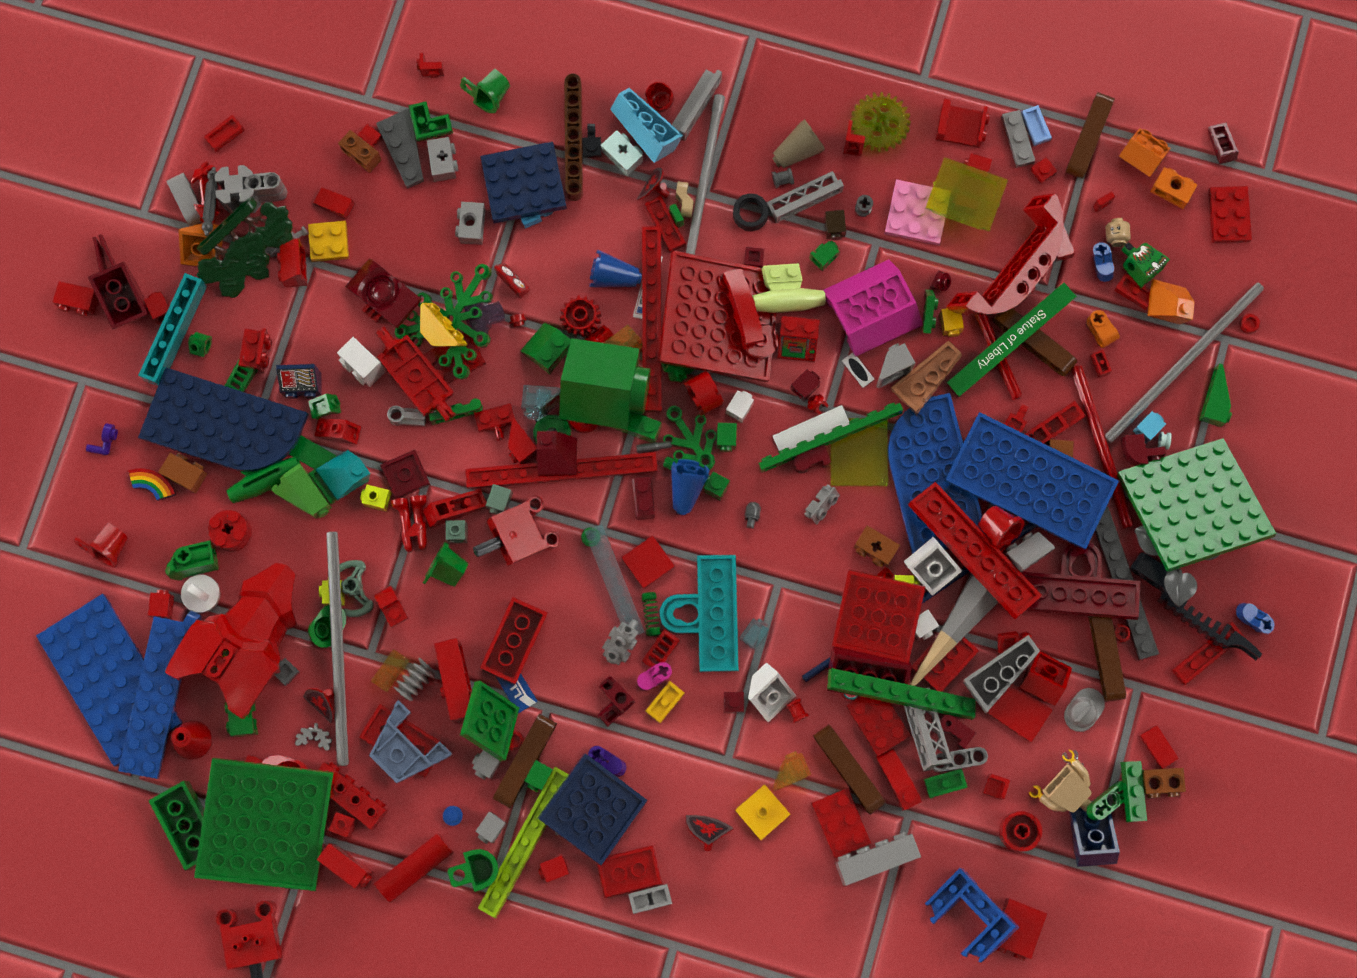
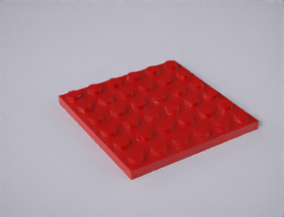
M673 250L671 252L658 362L768 382L772 355L767 358L757 359L748 355L743 349L741 333L733 317L734 309L728 298L729 290L723 279L724 272L742 269L751 295L768 292L770 290L765 286L762 268ZM757 311L760 321H766L772 328H775L777 313Z

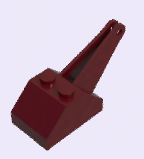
M100 234V242L112 267L107 268L100 243L96 237H93L99 272L89 276L88 279L112 330L149 315L144 302V296L126 263H115L103 235Z

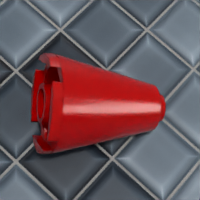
M191 720L178 726L173 731L171 740L179 756L193 760L207 754L212 745V734L205 724L200 721Z

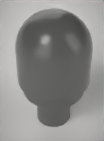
M750 502L745 509L746 527L749 529H754L755 522L760 518L761 507L756 502Z

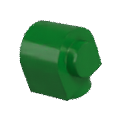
M199 332L191 334L188 340L189 353L204 357L210 350L212 337Z

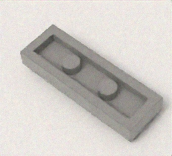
M1020 110L1002 114V122L1016 168L1034 164V154Z

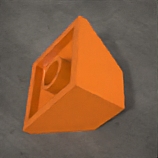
M203 223L179 229L180 264L198 266V262L202 259L215 257L214 249L206 255L201 254L197 250L198 245L207 237L202 230ZM213 224V230L219 225ZM223 240L218 244V246L221 247V248H222Z
M1155 279L1151 280L1148 307L1149 317L1176 324H1183L1193 320L1195 301L1186 288Z

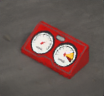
M507 264L494 266L495 273L519 298H522L530 291L528 285Z

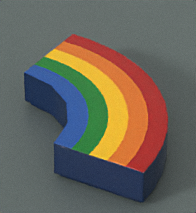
M143 468L128 470L133 488H143L151 491L157 501L176 495L171 483L161 474Z

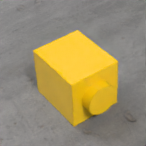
M947 308L941 309L939 317L943 336H959L964 329L962 314L952 312Z

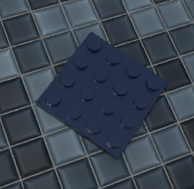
M553 141L480 156L494 224L567 209Z
M584 753L540 813L538 819L599 865H602L645 805L647 799Z

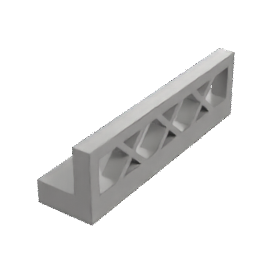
M707 69L705 70L672 123L683 134L682 140H686L722 81L721 71L717 70L714 74Z
M832 171L768 201L767 205L775 222L778 223L843 192L844 185L841 179L838 180ZM829 178L834 182L825 187L822 186L823 182ZM810 187L819 189L808 195L806 194L807 189ZM793 195L802 197L794 202H789ZM776 203L785 204V206L774 210L772 205Z
M904 706L923 771H929L935 766L952 763L938 713ZM925 712L932 715V723L925 720ZM931 730L937 733L939 738L937 742L931 739L929 734ZM937 749L943 752L945 759L937 760L935 753Z

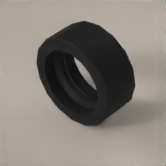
M752 193L738 198L733 209V218L738 227L745 231H755L763 227L768 218L769 209L767 202L763 197ZM749 202L759 205L762 211L760 219L756 222L744 221L740 216L742 205Z

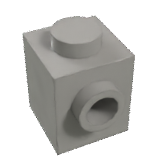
M484 750L481 754L477 753L472 761V764H474L473 769L476 770L475 775L484 780L486 777L491 779L501 761Z

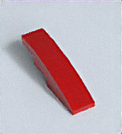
M742 269L724 272L723 279L729 290L728 298L734 309L733 317L745 344L751 345L764 342L755 303Z
M1073 401L1029 430L1025 435L1046 444L1050 439H1054L1085 418L1086 415L1077 402Z

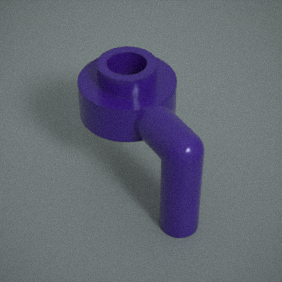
M108 423L104 425L101 436L103 447L87 444L86 452L108 455L113 440H116L118 435V429H115V425Z

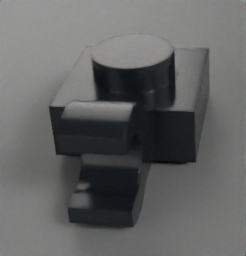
M587 124L588 138H582L583 158L602 157L601 137H596L595 124Z

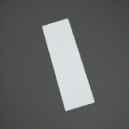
M841 405L775 434L773 439L779 451L788 447L793 449L801 441L807 440L809 442L814 440V436L820 433H825L826 435L832 432L831 429L836 426L842 425L844 427L849 425V420Z

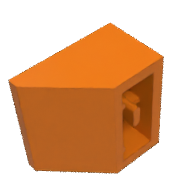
M1139 128L1119 157L1150 177L1171 148L1168 147L1165 141L1153 137L1150 131Z

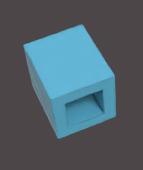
M1151 411L1133 432L1135 434H1144L1145 443L1147 444L1166 423L1161 415Z

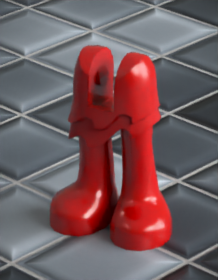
M426 495L410 497L414 515V524L412 526L409 513V499L399 498L391 500L392 508L400 514L402 542L407 552H413V536L418 538L419 549H426L427 527L426 521L423 522V507L427 503Z

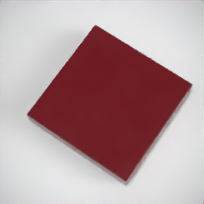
M416 450L380 464L394 499L402 498L431 485Z

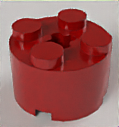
M707 370L683 383L689 398L696 405L695 407L700 416L725 404Z
M224 510L218 512L209 520L208 534L212 542L218 547L234 552L243 549L247 545L252 535V529L248 520L241 514L233 510ZM229 528H233L232 530H230L231 534L227 533L229 531Z
M1012 812L1006 815L1000 822L999 836L1002 843L1008 849L1016 852L1029 851L1039 843L1042 837V826L1040 821L1029 812ZM1019 827L1020 829H1024L1022 837L1020 834H1017L1016 832L1017 830H1019Z

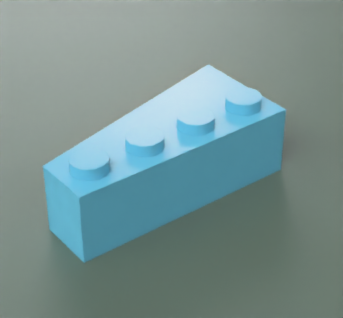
M630 88L618 94L610 109L653 163L674 152L683 137L681 132Z

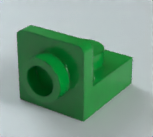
M324 394L308 401L312 419H319L331 413H341L340 401L337 395Z

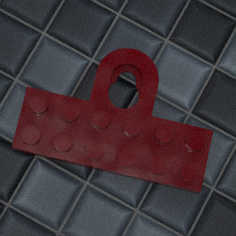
M1091 543L1088 544L1085 550L1073 544L1066 547L1062 556L1061 575L1022 572L1026 579L1042 594L1026 611L1138 620L1140 581L1101 578V553ZM1078 555H1085L1088 558L1091 571L1086 576H1078L1072 571V564L1076 561Z

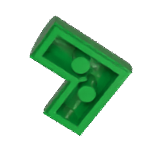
M427 101L408 105L418 142L453 134L449 114L430 118Z

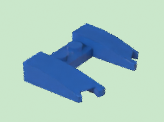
M959 868L925 904L926 906H932L935 916L931 917L930 920L935 924L961 899L964 900L987 927L961 954L965 957H968L969 953L980 957L978 962L982 963L1019 926L991 900L964 869Z

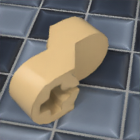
M678 181L676 199L682 205L681 215L682 217L692 218L694 201L687 194L689 183Z

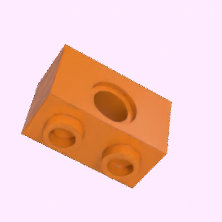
M1164 167L1150 192L1184 209L1198 184L1188 177H1182L1177 174L1175 170ZM1171 184L1177 185L1178 189H1173Z

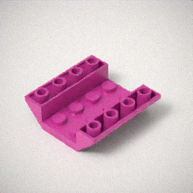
M889 259L823 290L827 304L830 308L833 307L848 336L847 342L855 357L923 326L917 303L900 270Z

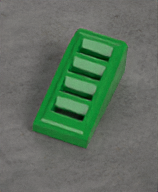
M238 360L225 386L244 392L258 369L239 367ZM241 369L248 372L247 375L240 372ZM239 376L244 379L243 383L237 380L236 377ZM234 382L238 384L240 388L237 389L236 387L232 386V383Z

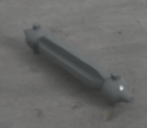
M212 167L211 171L207 174L209 181L206 184L203 210L204 223L202 224L205 236H208L213 230L212 222L216 206L215 190L218 188V184L215 182V174L217 173L215 167Z

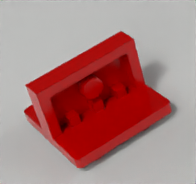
M262 328L261 331L244 329L239 367L258 369L260 373H264V369L268 368L269 357H267V351L271 350L272 339H270V334H268L266 328Z

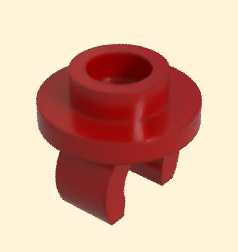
M819 394L810 397L807 407L809 410H813L814 413L820 415L822 412L819 410V406L822 404L823 407L828 408L829 405L823 401L824 397Z

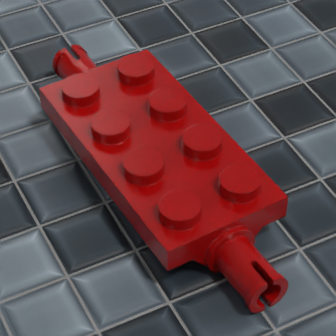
M385 327L381 328L382 331L378 330L375 335L385 345V350L377 356V360L380 361L385 370L423 417L432 410L437 409L445 421H449V417L453 418L455 413L445 402L454 395L453 390L410 337L406 335L402 339L397 340L391 336Z

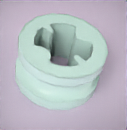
M1160 432L1158 447H1165L1166 450H1169L1171 433L1164 434V432Z

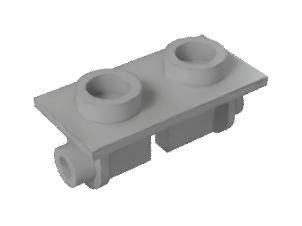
M828 484L826 487L823 486L816 495L820 502L817 503L812 500L805 509L804 515L809 519L812 518L816 525L825 518L830 507L838 501L840 494L836 488H832Z

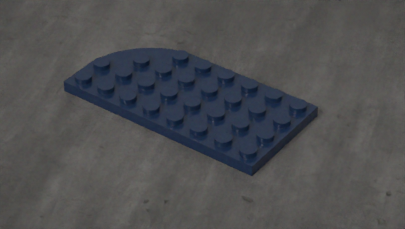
M166 367L138 438L230 469L252 472L281 461L295 448L309 414Z

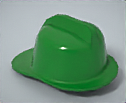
M330 605L321 609L308 627L309 640L320 648H327L332 645ZM342 609L343 630L346 625V614L345 611Z

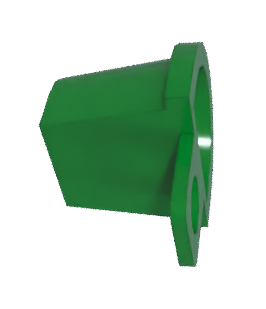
M494 68L477 86L463 77L460 87L474 98L473 103L485 112L492 114L496 113L500 108V101L510 88V84L507 78ZM465 84L469 85L472 90L468 89Z
M444 542L432 561L422 583L426 584L431 576L455 587L469 563L451 550L448 543Z
M482 849L464 852L463 855L466 863L448 869V876L453 887L472 882L474 892L492 885L499 872L496 858L489 851ZM460 869L464 871L465 878L458 882L454 879L453 874L456 870Z

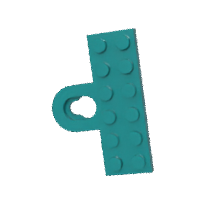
M736 555L697 556L698 594H676L668 597L660 608L661 623L672 633H699L700 672L739 671ZM684 605H692L698 610V617L694 622L686 623L673 616L674 610Z

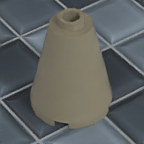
M804 119L773 152L775 156L772 159L778 167L782 166L785 168L823 152L825 148Z

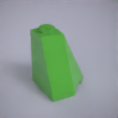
M300 464L281 476L279 486L276 484L271 488L278 497L314 518L324 517L329 513V509L332 508L308 472Z

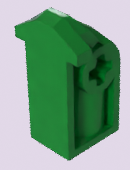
M209 540L178 548L165 569L167 576L170 579L180 581L185 577L219 570L215 545Z

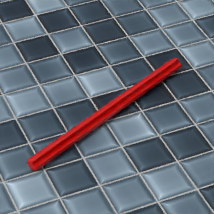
M1081 365L1075 366L1071 371L1105 474L1119 480ZM1119 480L1112 496L1123 528H1130L1134 523Z

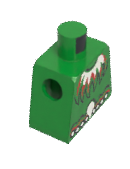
M1128 242L1121 250L1128 256L1123 263L1124 269L1141 288L1159 274L1170 260L1148 243H1143L1136 249Z

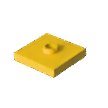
M765 784L735 810L760 840L791 815Z

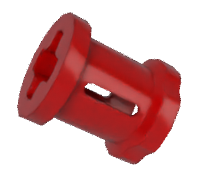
M801 698L785 705L793 717V723L809 716L801 704Z

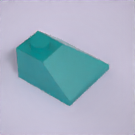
M349 450L316 469V472L337 501L369 482L371 474L361 459Z

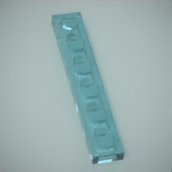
M601 524L584 531L620 623L623 621L629 625L631 620L634 619L638 622V626L635 628L639 632L638 635L644 633V628L603 525Z

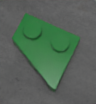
M925 289L926 301L922 330L923 333L931 334L932 328H935L936 317H933V313L938 308V298H935L933 290Z

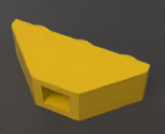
M422 303L420 305V333L432 346L467 345L462 333L453 328L452 322L439 312L440 308L436 304Z

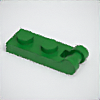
M474 398L470 401V404L462 405L459 403L452 405L451 410L455 413V416L453 418L449 417V421L483 411L481 401ZM437 409L429 414L432 425L448 422L445 421Z

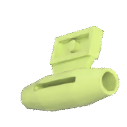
M799 263L763 266L764 283L770 291L752 295L756 310L770 313L804 311L823 306L826 302L823 290L800 288L803 280Z

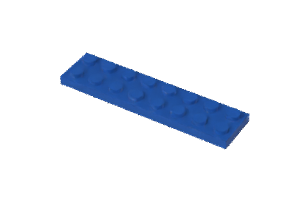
M155 616L153 618L118 769L120 772L159 779L181 679L178 681L168 676L165 670L180 642L192 625L190 623Z

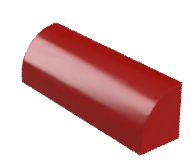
M436 834L377 880L374 885L384 898L391 903L454 852L442 836Z

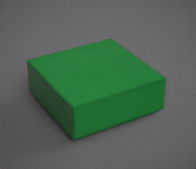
M676 204L669 206V212L677 227L684 226V218Z

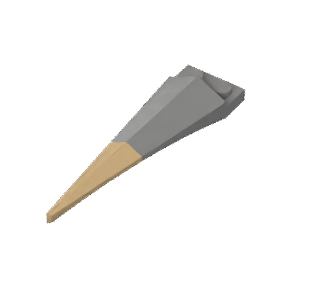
M972 573L909 685L916 686L998 603Z

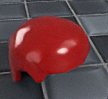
M654 82L645 91L647 104L657 112L666 111L674 101L671 88L664 82Z

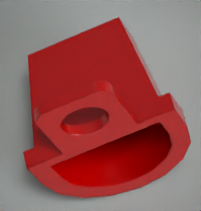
M993 506L985 512L977 526L1004 554L1012 540L1019 537L1025 521L1020 516L1014 517L998 506Z
M108 523L90 545L77 537L74 539V542L78 547L92 554L94 559L109 567L116 568L119 563L117 559L128 537L121 530Z

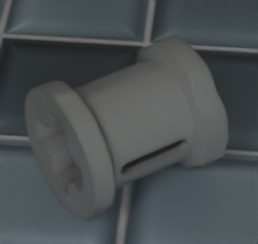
M791 168L778 173L772 172L775 188L788 183L794 184Z
M862 195L857 199L855 211L859 216L866 217L871 213L873 206L872 198L868 195Z

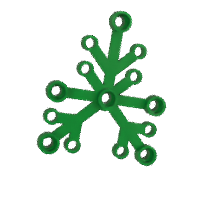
M479 264L475 268V276L465 292L462 284L463 275L458 271L452 272L450 279L454 282L458 303L455 307L453 306V291L444 287L441 289L440 295L444 298L446 311L439 307V312L448 319L453 316L452 326L455 330L458 328L472 337L475 345L481 348L489 345L490 336L485 332L475 331L462 321L481 318L482 310L478 307H472L470 311L461 312L464 307L483 302L490 303L493 296L488 291H482L480 295L471 297L481 280H487L491 276V268L485 264ZM484 268V272L479 274L480 269ZM459 275V279L455 281L454 277ZM448 290L449 294L445 297L444 293ZM424 292L417 294L420 298L424 297L422 303H433L430 295ZM485 294L489 295L487 300H484ZM413 310L411 313H414V317L410 319L408 316L406 319L417 324L411 326L401 324L398 329H395V335L399 339L408 335L413 342L418 338V343L415 345L420 347L424 336L420 333V316ZM475 310H478L477 316L473 314ZM403 328L404 332L400 335L399 332ZM479 336H483L481 342H478ZM450 346L447 353L440 356L439 364L449 367L454 357L455 367L453 368V374L456 378L464 380L468 378L470 369L463 364L462 354L469 361L475 360L477 354L474 350L468 349L465 346ZM469 352L473 353L471 358H468ZM444 358L448 360L446 364H443ZM459 368H462L461 374H458Z

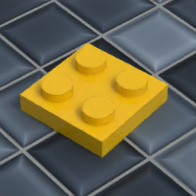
M346 221L308 224L311 262L349 259Z

